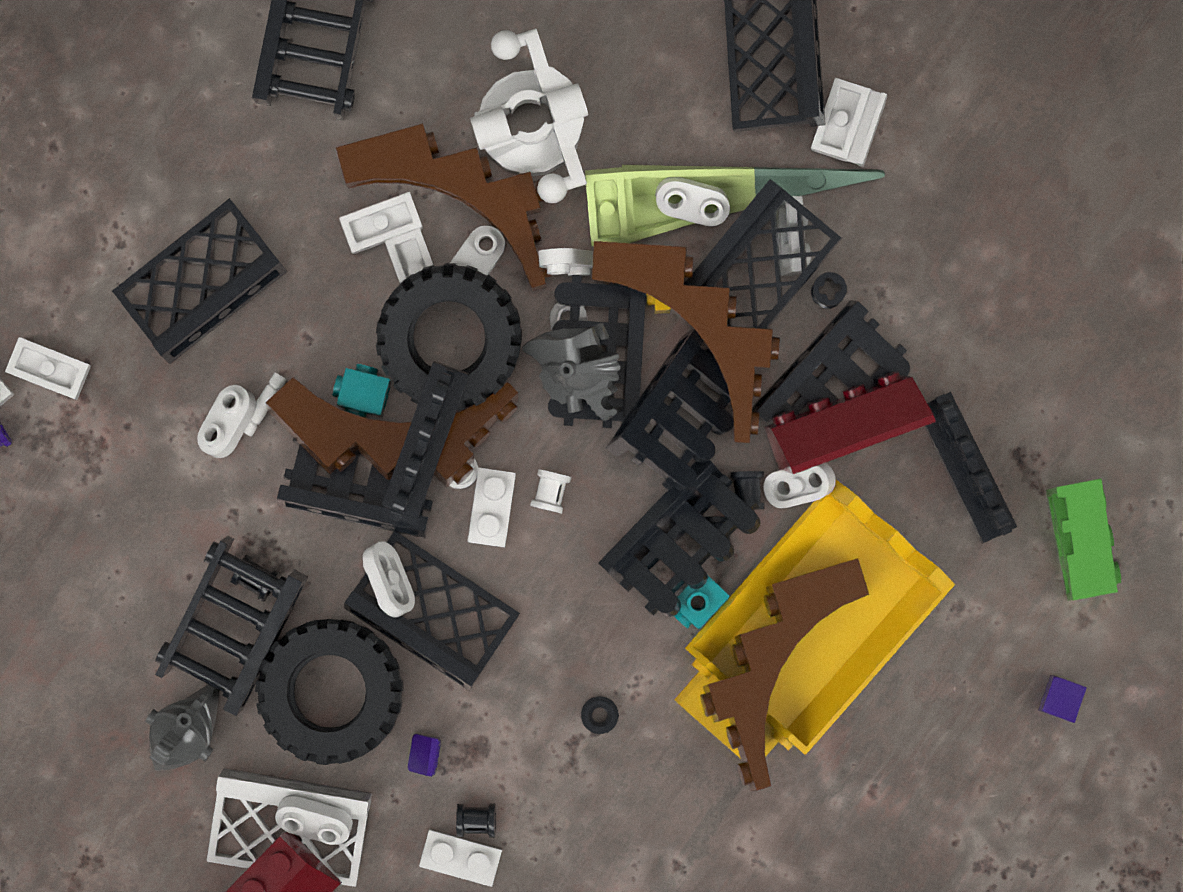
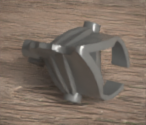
M603 322L593 327L563 328L545 332L522 346V350L536 359L542 367L539 377L542 380L543 389L550 394L551 399H555L561 404L567 403L569 413L583 410L581 399L586 400L587 404L591 406V410L595 411L596 416H599L603 421H607L623 411L621 405L613 407L608 403L607 397L618 391V388L612 384V381L619 379L617 372L620 370V365L617 362L619 359L618 353L603 351L599 339L610 338Z
M206 685L184 700L168 705L159 712L155 709L151 711L145 722L150 725L149 748L151 756L149 758L152 760L156 771L176 769L188 765L199 758L206 762L214 750L210 747V742L216 722L220 690Z

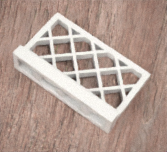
M225 768L222 770L217 780V797L207 862L249 868L259 858L252 848L267 837L273 843L277 839L273 833L281 828L277 824L270 829L258 811L268 804L279 806L280 801L285 797L299 796L340 808L347 812L352 819L359 820L357 833L344 843L338 844V847L325 856L321 855L310 838L300 836V841L306 844L309 850L342 882V885L356 887L372 793ZM225 797L241 800L249 812L235 822H232L223 810ZM251 802H257L260 804L254 807L251 804ZM252 816L264 834L248 844L236 827ZM223 820L227 827L220 831ZM230 831L243 847L234 855L217 853L219 839ZM355 841L354 853H352L348 846ZM343 850L352 862L350 875L335 873L327 863V860ZM247 853L250 858H245V857H240V856H242L243 854Z

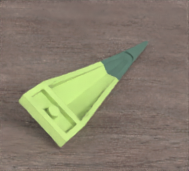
M622 165V167L585 170L591 246H594V241L631 243L695 224L667 216L658 208L655 196L656 189L659 183L668 177H682L722 189L728 197L730 205L729 214L745 210L769 179L779 184L791 196H803L880 179L885 176V172L878 169ZM674 194L669 197L668 201L676 204L681 201L682 197ZM709 204L705 207L704 211L714 213L718 207L715 204Z

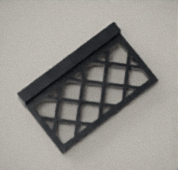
M724 0L733 131L742 132L809 124L811 127L826 125L817 0H790L781 11L767 0H757L744 16L734 9L733 0ZM763 4L777 15L764 31L749 21ZM791 10H792V20L787 17V14H788ZM734 15L740 19L736 25ZM782 20L793 28V36L784 47L769 37ZM745 25L760 35L747 52L736 44V36ZM765 40L780 51L766 68L752 57ZM793 46L795 57L789 53ZM737 52H739L742 55L741 59L738 62ZM785 56L795 63L796 72L786 84L771 73ZM748 60L762 71L749 88L741 83L738 77V72ZM767 77H770L782 87L769 104L754 93ZM796 82H797V93H796L794 90L791 89ZM739 87H740L743 91H745V93L742 95L741 98H740ZM789 93L798 100L799 115L782 116L774 108ZM750 97L765 108L755 120L741 121V108ZM770 113L775 116L774 118H766Z
M769 179L695 269L692 278H688L685 281V285L715 287L723 279L722 288H730V292L750 290L752 312L736 313L735 318L752 316L753 328H769L838 245L842 237L792 197L779 184ZM785 202L797 210L798 226L777 228L776 213ZM803 216L814 225L803 226ZM771 220V229L763 230V228ZM820 229L830 238L821 251L806 252L804 231ZM798 231L800 253L779 255L777 233ZM772 234L774 256L753 258V240L758 235ZM747 249V258L739 259ZM806 257H815L807 266ZM801 258L802 274L795 281L782 282L780 260ZM774 261L776 282L755 284L753 263ZM748 263L750 285L729 287L728 271L734 264ZM791 286L788 289V291L783 295L782 287ZM776 287L778 303L772 310L757 311L756 289ZM759 315H767V316L763 319V321L759 324V323H758V316H759ZM728 319L727 326H732V319Z
M229 198L113 289L112 292L148 337L160 356L171 364L284 275L287 270ZM231 211L237 219L235 236L216 234L218 221ZM210 228V233H204L207 229ZM243 228L250 237L242 236ZM196 238L208 240L206 259L187 257L188 246ZM215 240L234 242L232 261L213 260ZM241 243L257 244L263 252L252 263L238 262ZM179 251H181V252H180V256H174V255H176ZM165 262L179 263L176 282L158 280L159 267ZM186 263L205 265L202 284L183 283ZM211 266L229 267V281L222 286L209 285ZM237 268L243 269L237 274ZM151 274V279H150V280H149V279H145L146 277H148V276ZM136 285L149 286L147 305L132 304L125 294ZM156 287L175 288L172 308L154 306ZM182 289L201 291L199 304L192 310L179 309ZM208 292H214V293H212L210 296L207 297V293H208ZM138 311H145V319L142 318ZM152 313L171 314L170 327L157 337L150 328ZM178 315H184L178 320Z
M394 530L386 543L392 547L398 543L410 551L412 565L403 568L405 572L414 571L418 591L413 593L414 597H419L423 617L407 620L403 616L391 617L379 607L377 599L364 591L370 582L367 573H365L354 591L351 592L344 602V609L470 691L520 613ZM415 555L426 563L417 564ZM430 567L439 570L444 586L422 590L418 570ZM447 576L457 583L448 585ZM466 588L472 592L475 607L454 611L450 590ZM445 591L449 612L428 616L424 595ZM478 597L489 604L480 606ZM496 608L508 616L501 629L485 632L481 611ZM476 612L480 633L459 637L455 616ZM450 617L454 638L439 641L431 635L429 621ZM424 622L426 632L415 624ZM496 635L488 647L487 637ZM482 638L485 653L478 664L475 665L463 657L460 642ZM456 643L457 652L447 645Z

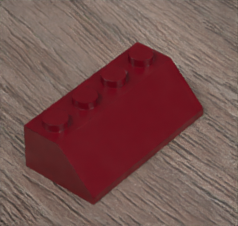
M899 371L879 377V384L865 389L864 384L848 388L842 391L844 397L830 402L829 397L813 401L807 404L809 410L795 415L794 410L780 413L772 417L774 423L764 426L778 468L785 472L796 474L936 422L913 377L900 376Z
M285 831L226 892H333L342 882L294 834Z

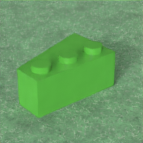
M1102 478L1046 490L1067 601L1118 592L1117 584L1121 583V573L1118 562L1113 561L1112 546H1114V538L1111 526L1108 524L1107 504Z

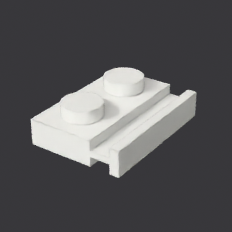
M835 78L825 106L826 125L818 126L811 150L863 167L887 100V94Z

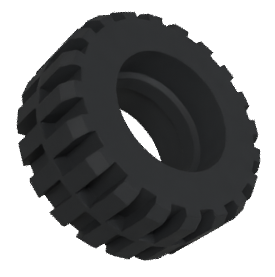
M456 263L425 267L404 279L386 300L381 310L376 327L377 356L381 357L383 363L381 368L386 377L390 376L393 380V386L400 393L404 392L410 396V401L416 404L420 400L431 366L423 361L416 350L414 328L420 315L434 304L450 301L469 307L480 318L485 331V344L481 355L472 365L461 370L470 375L457 411L465 410L467 406L473 404L477 406L485 402L486 398L491 394H496L511 376L516 366L522 342V329L520 327L518 310L514 307L511 301L512 297L507 290H503L496 283L497 280L489 274L485 275L477 271L478 268L469 265L466 267L458 266Z
M314 620L286 632V635L271 646V651L266 659H263L259 668L261 670L259 680L256 681L255 692H258V703H256L258 714H261L265 722L263 726L269 735L272 734L278 741L276 744L284 751L288 750L300 760H308L321 765L350 762L375 749L395 726V721L401 712L403 703L402 691H404L399 671L400 666L397 659L390 652L389 646L378 638L373 631L346 620ZM325 655L339 656L353 663L362 674L365 682V701L360 712L350 722L338 727H323L312 723L301 713L295 700V683L300 671L313 659Z

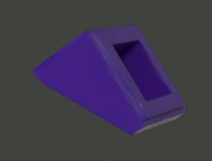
M1050 675L1038 711L1075 723L1087 687Z
M421 734L413 735L408 761V770L410 772L431 777L436 774L441 746L440 737Z

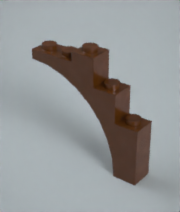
M423 123L336 147L348 189L373 184H408L435 190L456 199L484 217L493 227L501 232L522 264L532 292L547 288L545 278L552 276L547 274V268L539 267V257L535 242L542 241L536 219L528 221L527 218L529 215L540 213L539 203L544 201L540 198L537 190L540 179L533 181L531 172L486 183V179L492 177L487 155L479 157L477 147L433 159L432 155L439 153L433 131L426 133Z
M594 241L593 280L622 284L649 294L675 310L699 333L714 354L727 382L734 412V442L750 443V435H758L760 412H752L753 397H761L762 374H755V367L770 368L771 360H778L780 337H772L773 329L727 326L728 319H735L737 296H729L730 288L685 285V278H692L694 255H687V247Z
M294 377L265 402L270 414L329 475L335 469L342 471L348 467L356 458L354 452L358 450L388 481L392 478L411 422L397 423L372 420L340 410L315 396ZM509 382L503 385L496 394L493 393L486 398L485 402L477 406L473 405L455 414L434 473L446 487L452 484L453 481L457 485L460 484L473 472L474 468L471 464L474 463V454L468 447L472 445L474 448H477L491 434L488 429L498 419L503 423L518 409L516 405L518 402V392Z
M858 558L766 587L768 594L764 595L765 607L770 617L775 616L777 623L735 636L737 644L732 645L735 661L738 667L744 666L746 673L703 686L705 694L700 695V700L706 717L712 716L714 723L729 719L731 726L726 727L727 737L731 748H738L742 763L737 764L739 776L743 785H749L751 791H758L771 786L765 758V722L770 696L781 668L796 645L818 622L843 605L870 595Z

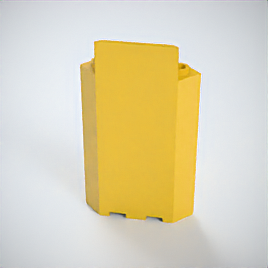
M838 480L835 482L833 491L810 505L684 648L696 658L691 665L699 672L674 700L740 759L738 748L732 749L727 737L726 727L731 726L729 719L714 723L712 716L706 717L700 695L705 694L703 689L705 685L746 673L744 666L738 667L733 655L732 645L737 644L735 636L777 623L775 616L770 617L765 607L764 595L768 594L766 587L858 558L870 595L843 605L818 622L801 639L781 668L769 700L765 722V757L778 742L788 751L794 745L806 755L955 586L952 580L936 564L918 552L895 528L877 516L854 492Z

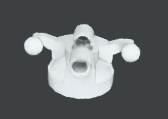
M536 28L517 35L512 31L502 30L496 33L491 41V50L494 55L503 60L512 59L519 53L520 47L527 45L534 70L513 72L495 82L484 96L480 110L474 113V117L470 118L479 149H485L490 159L506 172L517 175L531 172V176L545 175L538 182V194L545 202L557 203L566 196L567 190L587 184L576 152L582 132L583 117L588 116L586 104L579 84H572L559 71L548 66ZM524 103H534L539 106L544 103L549 107L553 119L552 124L545 122L535 132L526 133L518 131L517 135L511 136L506 116L510 113L513 114L517 107ZM565 164L569 176L563 178L558 174L548 173Z

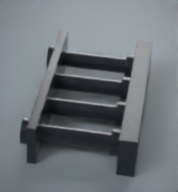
M271 0L252 94L254 102L271 106L272 97L278 98L279 94L333 104L335 105L333 111L335 118L344 121L345 111H352L355 99V90L350 89L367 1L374 2V0H356L352 17L297 7V3L292 2V0ZM295 21L349 32L345 54L289 43V39L284 38L287 24L293 25ZM286 58L342 68L338 90L283 80L282 75H277L280 60L286 61Z
M227 536L220 543L214 541L210 546L204 562L209 565L171 643L165 641L158 652L155 662L159 663L160 666L155 675L163 678L170 672L173 666L222 691V696L227 698L223 710L237 716L244 709L256 685V681L259 679L260 665L271 651V646L278 640L308 576L294 570L287 578L281 576L279 579L228 553L234 538ZM221 566L273 592L272 596L277 598L271 612L266 609L262 612L213 587L212 584ZM207 600L256 625L255 630L259 631L260 634L255 645L251 643L245 645L196 620L204 601ZM190 633L239 658V663L244 665L239 677L232 676L230 679L179 653L188 634Z

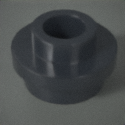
M603 696L589 699L581 711L583 725L587 730L595 734L608 733L616 726L619 718L615 703ZM596 708L606 710L607 718L605 721L596 722L593 719L592 713Z

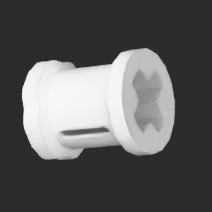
M538 469L537 475L540 477L536 498L531 501L530 506L562 514L563 507L561 502L566 483H570L571 477Z

